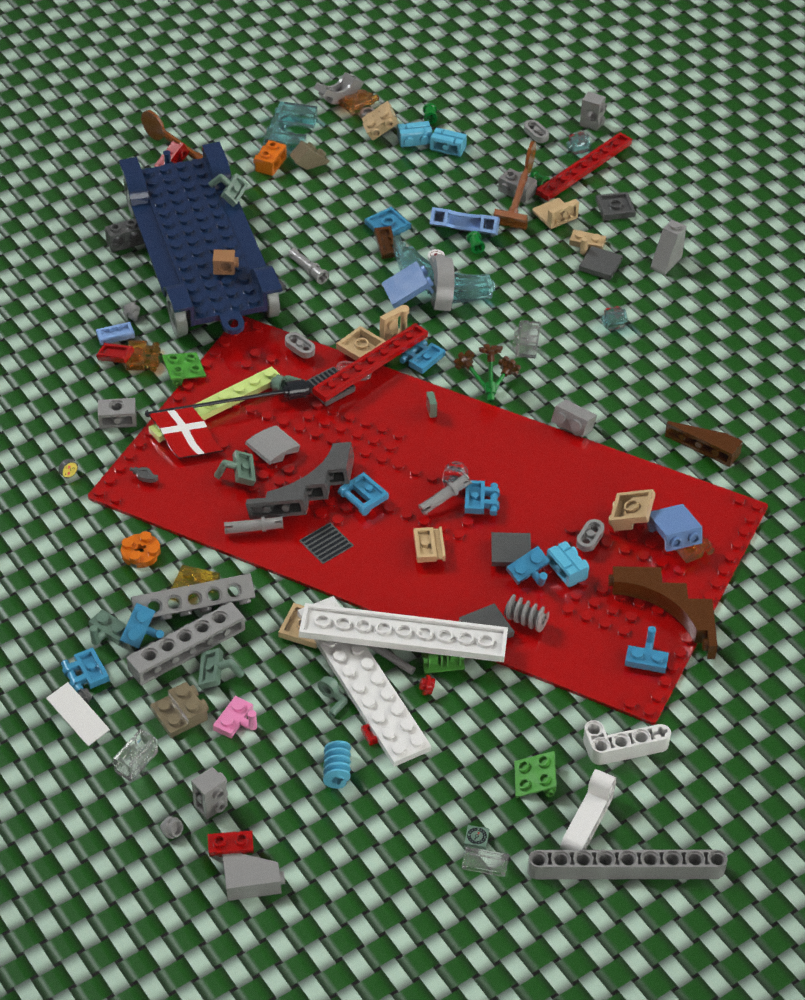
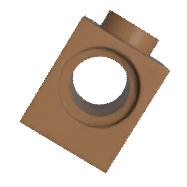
M214 250L213 274L235 275V268L239 267V257H235V250Z

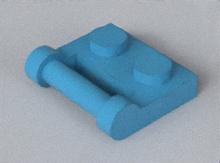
M364 472L350 480V484H344L338 489V494L355 505L363 516H366L371 509L389 499V493ZM354 490L367 502L363 503L350 491Z

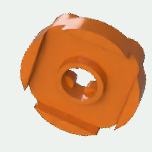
M148 531L134 534L122 540L121 555L127 565H137V568L151 566L157 561V557L161 553L159 541L151 536V533ZM138 549H144V552H140V551H137V550H138Z

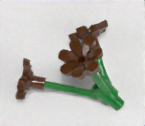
M484 344V347H479V352L485 353L489 362V382L484 383L473 368L472 363L475 356L473 351L468 350L465 352V355L463 352H460L458 354L459 358L453 361L455 368L459 370L466 367L467 370H470L482 385L489 402L495 401L494 395L504 377L511 374L517 376L521 369V366L516 364L515 360L511 359L509 361V357L504 356L498 362L502 369L501 376L497 382H493L495 354L501 353L503 346L492 345L490 347L489 344Z

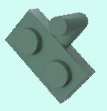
M237 173L230 180L225 175L219 174L208 184L213 188L222 182L226 187L221 196L234 207L243 195L248 183Z
M235 450L232 455L233 461L222 460L214 473V477L220 479L226 468L234 469L235 482L254 486L256 477L253 454Z
M102 609L88 621L91 643L93 645H98L104 638H108L118 646L123 643L119 640L126 624Z
M220 648L201 653L198 686L204 690L220 685L221 671L226 668H230L238 678L243 677L244 671L233 659L223 661V651Z

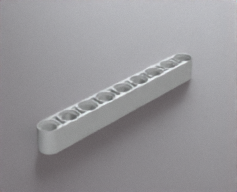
M535 850L529 855L527 872L533 879H719L725 873L728 858L721 850Z

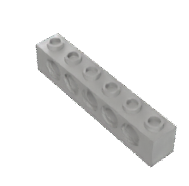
M251 573L132 596L131 603L133 609L136 603L148 607L151 602L157 603L159 611L154 613L152 619L160 617V621L172 619L174 614L180 613V617L192 615L194 610L200 609V613L212 611V607H220L230 602H239L240 605L251 603V599L255 598ZM229 587L237 588L238 595L236 597H231L228 594ZM209 591H216L219 595L218 600L211 601L208 598ZM194 594L198 596L199 603L196 605L190 604L188 602L189 595ZM171 598L177 599L179 607L176 609L170 608L168 600Z
M232 602L220 606L217 610L203 615L200 619L186 624L183 628L169 633L164 638L150 643L139 651L133 652L130 656L126 657L128 670L142 686L244 631L245 617Z

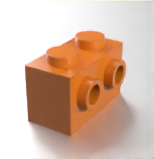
M269 140L265 146H262L258 155L254 157L255 171L273 176L287 158L286 145Z

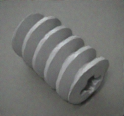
M513 594L506 604L504 616L506 615L508 620L513 619L515 623L521 621L522 626L528 625L530 629L535 628L537 632H541L548 621L550 613H544V606L538 611L537 603L531 608L529 600L523 604L522 597L515 601L516 595Z

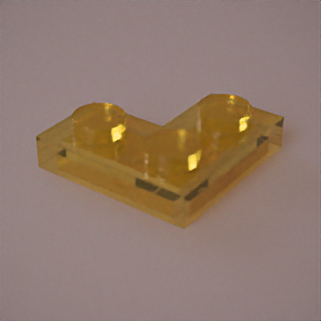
M182 565L171 589L219 580L220 573Z

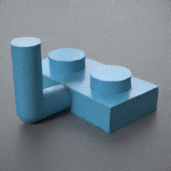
M537 546L507 566L506 571L517 585L532 576L539 586H543L548 575L546 572L539 574L538 571L548 565L550 560L540 547Z
M136 603L119 641L139 649L145 634L156 639L162 638L164 636L162 630L149 627L155 611Z
M654 626L648 627L645 648L628 645L625 666L660 673L666 672L669 653L653 650L656 634Z

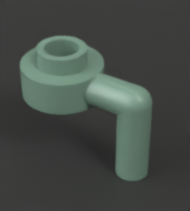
M278 374L272 378L270 387L272 391H279L285 386V382L301 379L290 375L282 376Z
M325 676L318 682V689L324 696L328 698L334 697L338 701L328 711L331 717H335L348 703V699L339 691L338 682L333 677Z

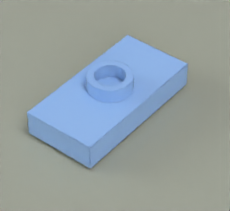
M130 322L96 329L100 345L135 338Z

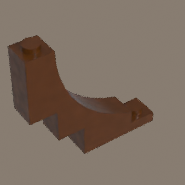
M613 566L612 574L608 576V586H612L613 595L635 597L664 609L685 627L694 643H702V649L706 651L707 659H715L718 645L712 599H688L687 583H662L661 567Z

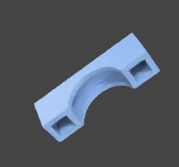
M432 207L429 224L437 227L470 232L478 231L479 233L498 236L500 218Z

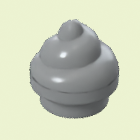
M135 302L126 304L123 307L124 316L137 321L140 314L139 305H136Z
M169 816L162 821L160 828L165 837L173 839L181 835L183 823L177 817Z

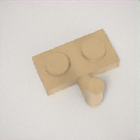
M573 230L569 245L580 247V254L586 255L591 246L603 249L606 236Z

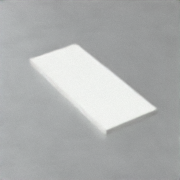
M68 682L46 698L88 747L110 731L107 725Z

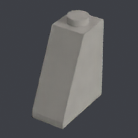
M671 220L663 228L650 269L666 275L682 258L687 226Z
M242 853L222 854L228 901L282 894L281 885L285 884L284 870L279 871L278 862Z

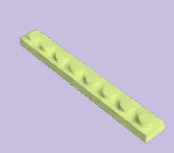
M271 366L196 404L258 394L270 388L272 378L279 373ZM244 400L194 409L203 420H206ZM156 424L149 426V433L158 442L165 440Z

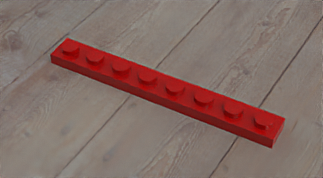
M621 132L538 187L536 195L546 201H550L630 146L632 138Z
M414 323L314 386L312 393L323 402H327L427 338L428 331Z

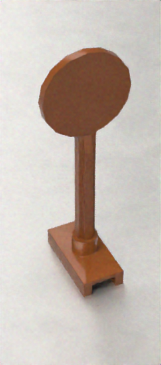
M146 110L142 113V125L151 138L155 140L166 138L169 142L181 143L179 139L165 130L163 122L155 112ZM186 145L189 150L187 155L193 158V160L203 158L202 154L195 152Z
M531 141L528 147L525 168L521 174L511 207L508 211L495 209L493 215L500 218L499 225L527 229L528 215L519 214L518 207L528 174L531 172L536 153L535 141Z

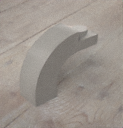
M442 254L431 255L430 264L434 273L433 290L435 291L431 297L432 307L434 310L451 311L455 283L453 260Z

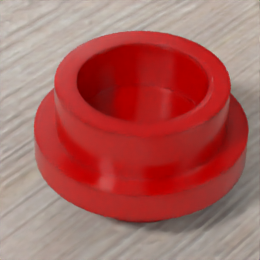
M426 675L425 678L421 679L419 690H422V695L432 694L435 678Z

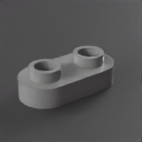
M527 120L524 123V131L537 143L548 141L549 131L538 121Z
M291 332L285 336L286 347L298 356L310 358L315 355L314 343L300 333Z
M597 519L587 521L577 536V548L584 552L594 550L604 534V524Z

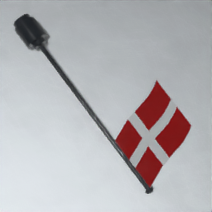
M303 379L285 382V386L279 391L150 412L146 410L145 416L150 417L157 425L169 448L179 459L218 453L224 450L213 439L204 420L194 408L283 394L288 400L304 398L311 393L308 380L304 381Z

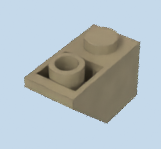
M302 140L290 154L295 163L306 170L329 163L324 150L321 148L316 149L312 143L308 142L307 144Z

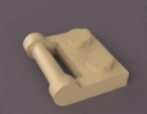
M401 305L380 316V338L387 341L407 328V315L409 314V307L407 305ZM400 316V328L398 329V317Z

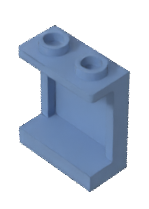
M415 261L382 282L394 308L401 306L426 289L431 294L435 292L432 288L434 283L429 276H426L429 273L424 265L420 266Z
M684 504L651 511L649 522H647V529L650 532L657 531L661 535L667 552L702 543L703 527Z

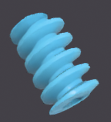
M337 740L325 745L323 782L327 787L343 788L351 777V745L348 742Z

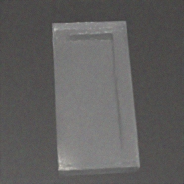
M466 846L461 869L505 877L509 854Z

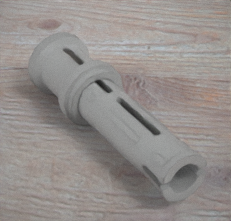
M295 248L288 252L290 253L288 257L304 268L307 275L314 277L318 284H324L328 280L329 272L321 269L318 263H312Z

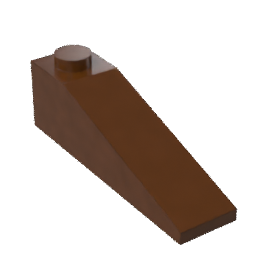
M668 421L666 424L665 437L728 467L741 454L743 441L727 433Z

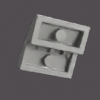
M277 425L255 434L245 443L269 465L282 462L285 455L298 452L300 445Z

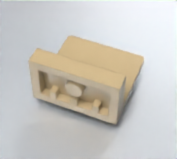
M556 198L534 207L532 212L550 229H553L578 218L579 202L574 199L564 203L560 198Z

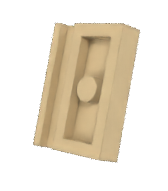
M433 527L413 528L417 563L437 562L439 559L446 561L442 527H439V529H433Z

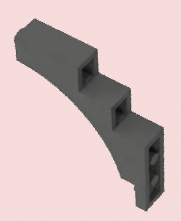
M333 443L324 461L303 478L281 488L267 491L266 498L247 499L246 507L249 518L260 519L261 517L273 518L306 515L309 501L328 499L331 485L350 484L354 463L352 443Z

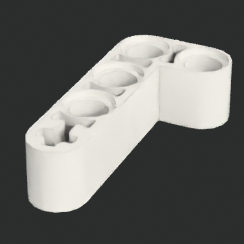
M591 720L585 724L583 743L590 760L594 764L604 765L666 751L669 747L671 730L666 725L657 724L607 735L602 723Z
M597 769L594 770L589 782L588 792L563 837L560 849H587L613 799L616 777Z

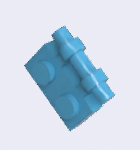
M422 340L410 350H406L402 354L403 356L399 358V361L402 364L408 361L409 367L423 374L445 356L446 350L434 343L426 346L427 341Z
M471 480L472 484L465 488V513L484 514V509H489L490 515L496 516L500 508L498 484L491 483L490 487H485V481Z
M93 647L75 654V662L69 663L68 660L61 662L64 675L69 678V684L77 693L81 688L84 689L83 685L86 683L92 689L110 681L109 675ZM80 670L82 675L77 676L75 672Z

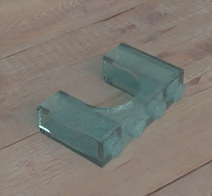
M280 101L279 106L275 108L274 117L271 118V125L267 127V135L263 137V145L269 140L285 144L287 155H290L301 140L306 142V135L286 132L283 129L292 126L314 129L318 119L317 106Z

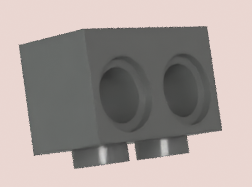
M136 219L105 226L106 243L111 252L144 244Z

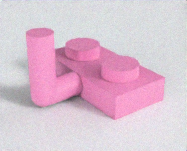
M237 696L232 699L213 724L214 731L229 738L234 736L240 726L250 730L257 729L256 711L253 710V704Z

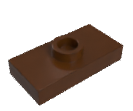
M391 226L374 228L381 259L398 257V250Z

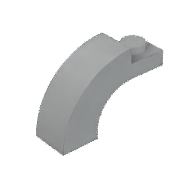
M344 72L342 78L336 84L327 86L316 83L314 88L330 104H341L351 99L360 90L364 82L355 75Z

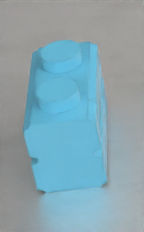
M429 121L397 125V138L400 147L430 144L432 129Z
M437 127L430 138V150L461 157L467 144V134Z
M564 541L558 544V546L555 545L547 550V558L550 560L549 565L567 587H572L588 578L589 564L585 559L582 560L574 546L571 547L568 542Z

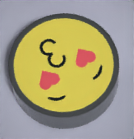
M65 459L60 463L58 471L64 478H71L77 473L78 464L73 459Z

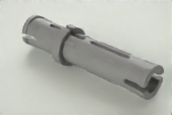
M464 473L455 481L447 483L445 488L418 505L419 509H421L420 511L427 515V513L450 497L457 496L459 491L472 484L471 480L468 481L470 479L468 475Z
M282 516L224 522L225 534L284 529Z

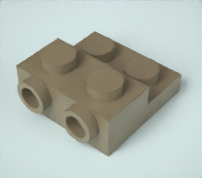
M187 682L168 690L169 696L150 704L151 711L170 738L208 720L207 711L209 707L204 699L199 700L196 687L194 685L189 686Z

